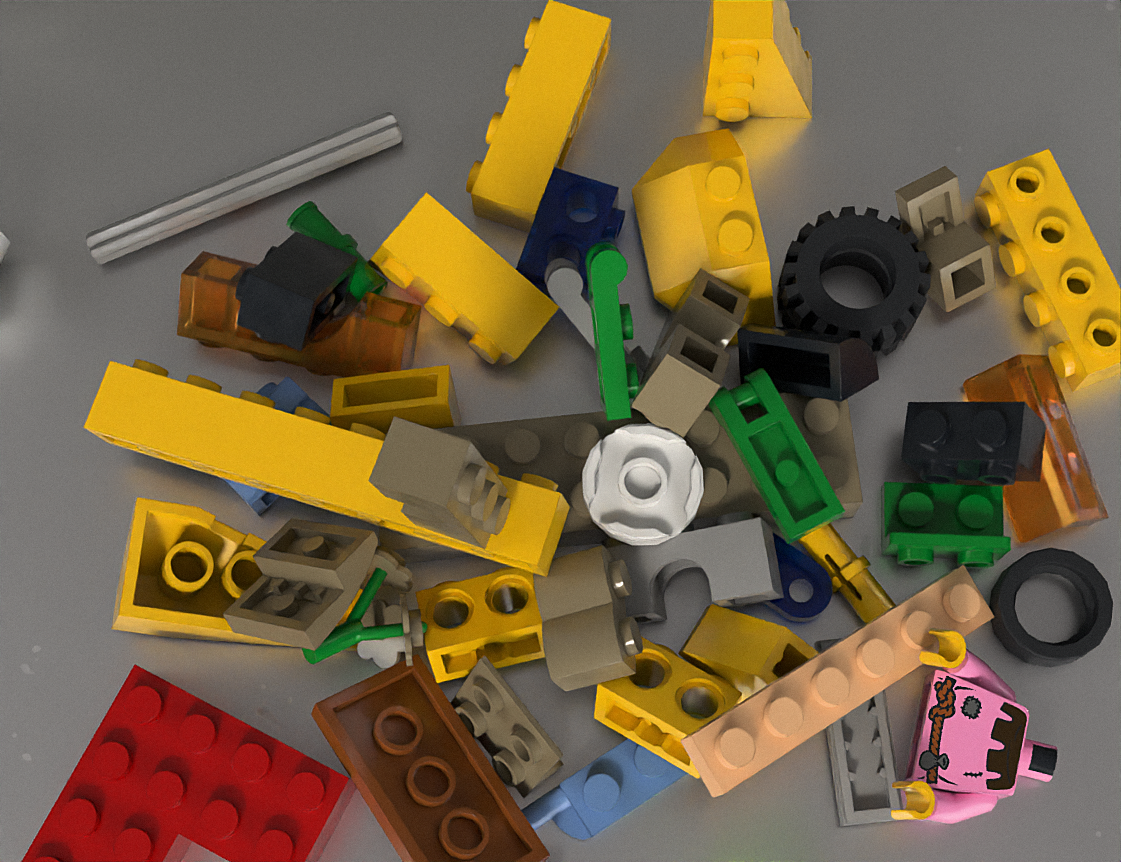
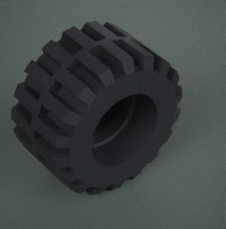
M855 206L842 207L838 218H834L830 210L818 215L815 227L809 222L799 230L797 240H792L786 254L778 283L780 289L777 296L778 310H785L782 318L785 328L859 338L871 347L875 358H877L880 351L887 356L896 350L900 340L905 341L927 301L925 296L931 283V274L924 273L929 264L926 252L914 251L919 242L917 236L912 230L903 235L899 231L902 221L892 215L887 222L877 218L879 210L867 207L864 215H856ZM848 265L861 268L871 274L879 283L884 300L869 308L856 309L846 307L828 295L822 285L820 275L837 266Z

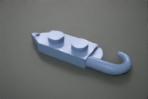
M626 739L521 811L534 831L550 820H553L560 830L572 838L585 840L593 838L688 773L634 741Z

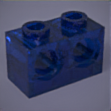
M554 167L516 270L548 298L553 299L545 283L544 273L546 267L555 259L562 257L571 258L579 264L577 269L583 281L582 292L587 296L588 282L585 258L588 249L593 244L601 241L616 243L623 226L626 211L618 208L619 187ZM578 208H588L594 211L597 216L588 222H577L571 219L569 214Z

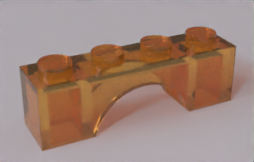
M202 251L181 273L177 335L197 340L199 344L205 347H225L249 353L260 361H280L304 367L310 373L320 376L335 375L345 378L409 370L413 366L422 305L366 292L353 310L341 317L332 319L302 351H298L282 343L267 342L259 338L255 332L236 324L241 301L235 297L237 285L244 271L248 267L255 268L257 264Z

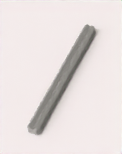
M391 112L383 113L92 231L86 236L88 248L97 263L104 264L396 145L402 141L401 129Z

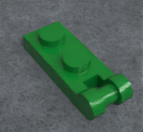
M601 241L593 244L588 249L585 264L601 408L607 421L631 418L629 399H634L639 387L635 362H625L623 341L633 339V323L629 303L619 304L617 286L627 275L628 265L626 259L615 245Z
M760 368L744 376L745 383L729 391L724 386L719 388L710 400L709 406L719 424L726 431L787 544H790L841 518L845 510L766 371ZM756 404L761 408L764 416L747 424L741 411Z

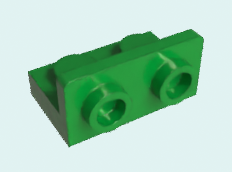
M884 482L881 486V556H897V563L905 566H927L934 564V558L957 559L959 567L964 565L965 568L978 569L994 566V560H1000L1011 550V537L1004 536L1003 486Z

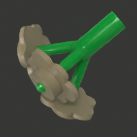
M383 546L376 547L372 562L367 571V574L371 575L346 621L335 626L329 636L315 651L302 648V652L310 664H316L358 643L357 652L359 656L365 660L373 659L375 665L381 669H387L397 664L400 660V652H405L406 667L413 666L412 647L423 646V633L428 629L427 624L421 621L420 609L408 610L406 594H400V605L389 606L385 600H373L381 585H391L404 592H409L412 589L413 582L411 578L413 574L405 568L406 562L398 553Z

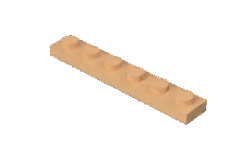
M962 565L944 574L680 741L711 796L723 795L923 664L919 659L921 651L938 653L939 641L934 635L929 633L931 628L953 630L960 633L964 638L995 616L967 569Z

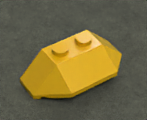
M729 128L674 138L631 191L653 297L672 311L701 268L750 298L740 327L751 323L776 326L770 261L743 151ZM737 332L727 346L738 344Z

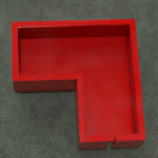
M135 664L21 862H181L192 841L229 862H318L357 787L352 779Z

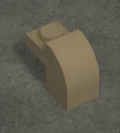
M944 166L895 191L900 221H902L899 231L905 235L912 230L919 239L914 251H925L929 260V264L924 272L931 274V283L927 294L945 312L948 313L996 288L990 244L964 220L958 176Z

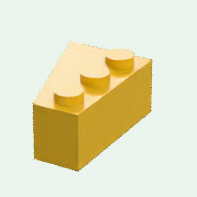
M710 0L703 56V116H716L719 120L726 122L742 121L747 117L812 118V57L809 51H804L801 46L800 31L798 27H792L790 10L785 0Z
M427 192L368 261L374 269L423 304L434 318L448 327L452 326L469 339V346L480 357L491 364L499 361L505 366L517 360L559 309L558 305Z

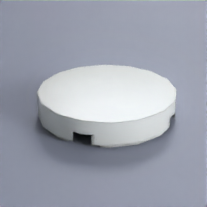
M653 423L628 424L616 429L614 433L606 436L603 441L601 439L591 449L582 471L583 501L593 522L609 537L632 546L657 545L678 536L695 518L704 493L703 468L692 449L686 445V441L677 433L667 428L656 426Z

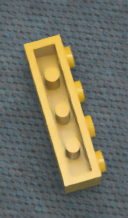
M1048 148L986 172L975 193L974 203L977 215L986 228H992L1000 244L999 257L1001 264L1010 277H1016L1025 295L1023 305L1026 315L1035 327H1041L1050 345L1048 355L1055 373L1062 379L1066 378L1072 392L1120 374L1121 288L1050 149Z

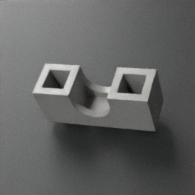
M736 512L718 517V526L695 530L693 524H688L678 536L657 545L632 546L611 537L602 540L601 544L616 560L622 559L627 566L632 583V595L625 596L626 617L632 616L636 620L637 625L667 620L664 602L665 588L674 574L688 567L703 568L709 579L712 601L723 608L784 598L772 527L761 517L753 519L751 512Z

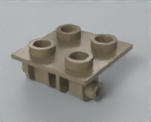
M486 656L480 658L450 703L474 739L477 738L492 757V765L499 778L508 786L515 787L521 796L525 798L543 778L546 780L564 765L560 760L563 753Z

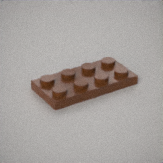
M418 654L412 656L413 666L406 667V660L401 661L314 705L311 713L313 719L403 862H546L550 854Z

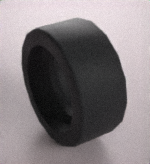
M1046 548L1027 553L1001 573L991 590L989 608L995 616L991 619L994 634L1008 652L1028 664L1050 668L1072 663L1100 645L1111 626L1113 600L1107 581L1093 563L1073 551ZM1043 573L1056 574L1067 579L1075 586L1081 594L1085 606L1084 622L1077 634L1066 641L1050 643L1040 641L1026 632L1018 621L1015 601L1016 594L1021 585L1030 577Z

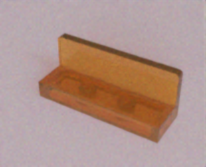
M1018 354L964 381L963 387L969 402H1026L1046 424L1040 482L1015 481L1013 485L1003 486V498L1020 542H1032L1064 528L1089 526L1109 518L1048 355Z

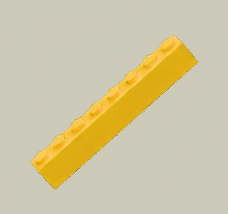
M135 359L132 367L110 361L84 428L109 444L545 577L548 575L570 509L563 495L556 492L558 485L549 479L523 473L521 480L518 481L498 475L500 468L486 461L508 490L505 497L510 499V509L501 532L498 535L491 534L486 548L483 549L416 526L401 512L404 503L385 497L368 481L386 438V434L375 428L352 423L349 431L329 425L331 419L328 416L312 409L296 407L294 414L274 409L276 403L260 394L242 391L239 398L220 393L222 387L208 379L195 375H188L186 382L167 377L169 371L140 359Z

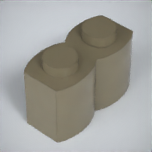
M603 545L554 558L547 577L533 573L536 600L542 619L545 658L551 680L567 692L636 674L635 655L642 653L643 644L636 620L632 616L626 617L625 596L632 595V583L627 566L622 559L616 560Z

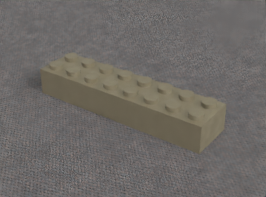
M787 392L779 393L845 510L844 515L839 519L853 518L863 503L848 398L840 402ZM708 403L683 438L686 441V445L697 456L703 468L704 493L695 518L689 524H693L694 529L698 530L718 526L717 518L736 512H751L753 519L761 517L769 526L777 525L726 431L715 418ZM756 404L741 411L747 424L764 416L761 408ZM630 408L631 418L607 421L604 412L600 411L434 429L471 441L485 461L493 463L500 468L498 475L520 481L523 473H529L555 482L558 485L556 492L561 493L570 506L557 548L600 544L602 540L610 538L593 522L583 501L582 471L591 449L601 439L603 441L606 436L625 425L647 424L651 422L643 413L635 408ZM379 526L380 546L395 551L406 563L476 556Z

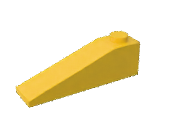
M140 497L136 498L120 570L111 629L170 638L297 647L235 633L223 615L263 575L253 555L267 541L251 533L246 535L216 520L215 515L196 506ZM359 588L355 598L337 625L346 621L363 589ZM358 643L345 649V651H357Z

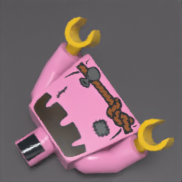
M931 628L929 633L938 639L939 651L938 653L921 651L919 659L923 664L942 667L944 671L936 669L924 679L903 781L892 783V788H900L905 792L907 805L904 810H891V816L896 820L925 819L954 824L991 812L998 799L1013 796L1018 775L1049 782L1056 767L1057 747L1025 738L1029 710L1017 704L1015 692L982 659L966 649L965 640L960 633L953 630Z

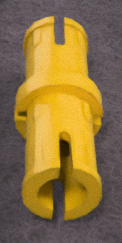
M831 523L797 540L830 579L826 584L834 594L840 591L865 624L896 605L869 572L868 568L871 566V563L864 555L858 558Z

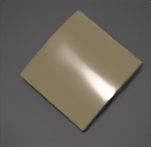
M291 518L253 555L263 575L223 613L232 631L315 651L341 620L364 581L378 544L374 531Z

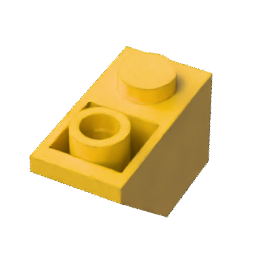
M711 604L704 610L678 654L704 672L713 673L724 678L733 688L743 693L742 702L819 652L787 627Z

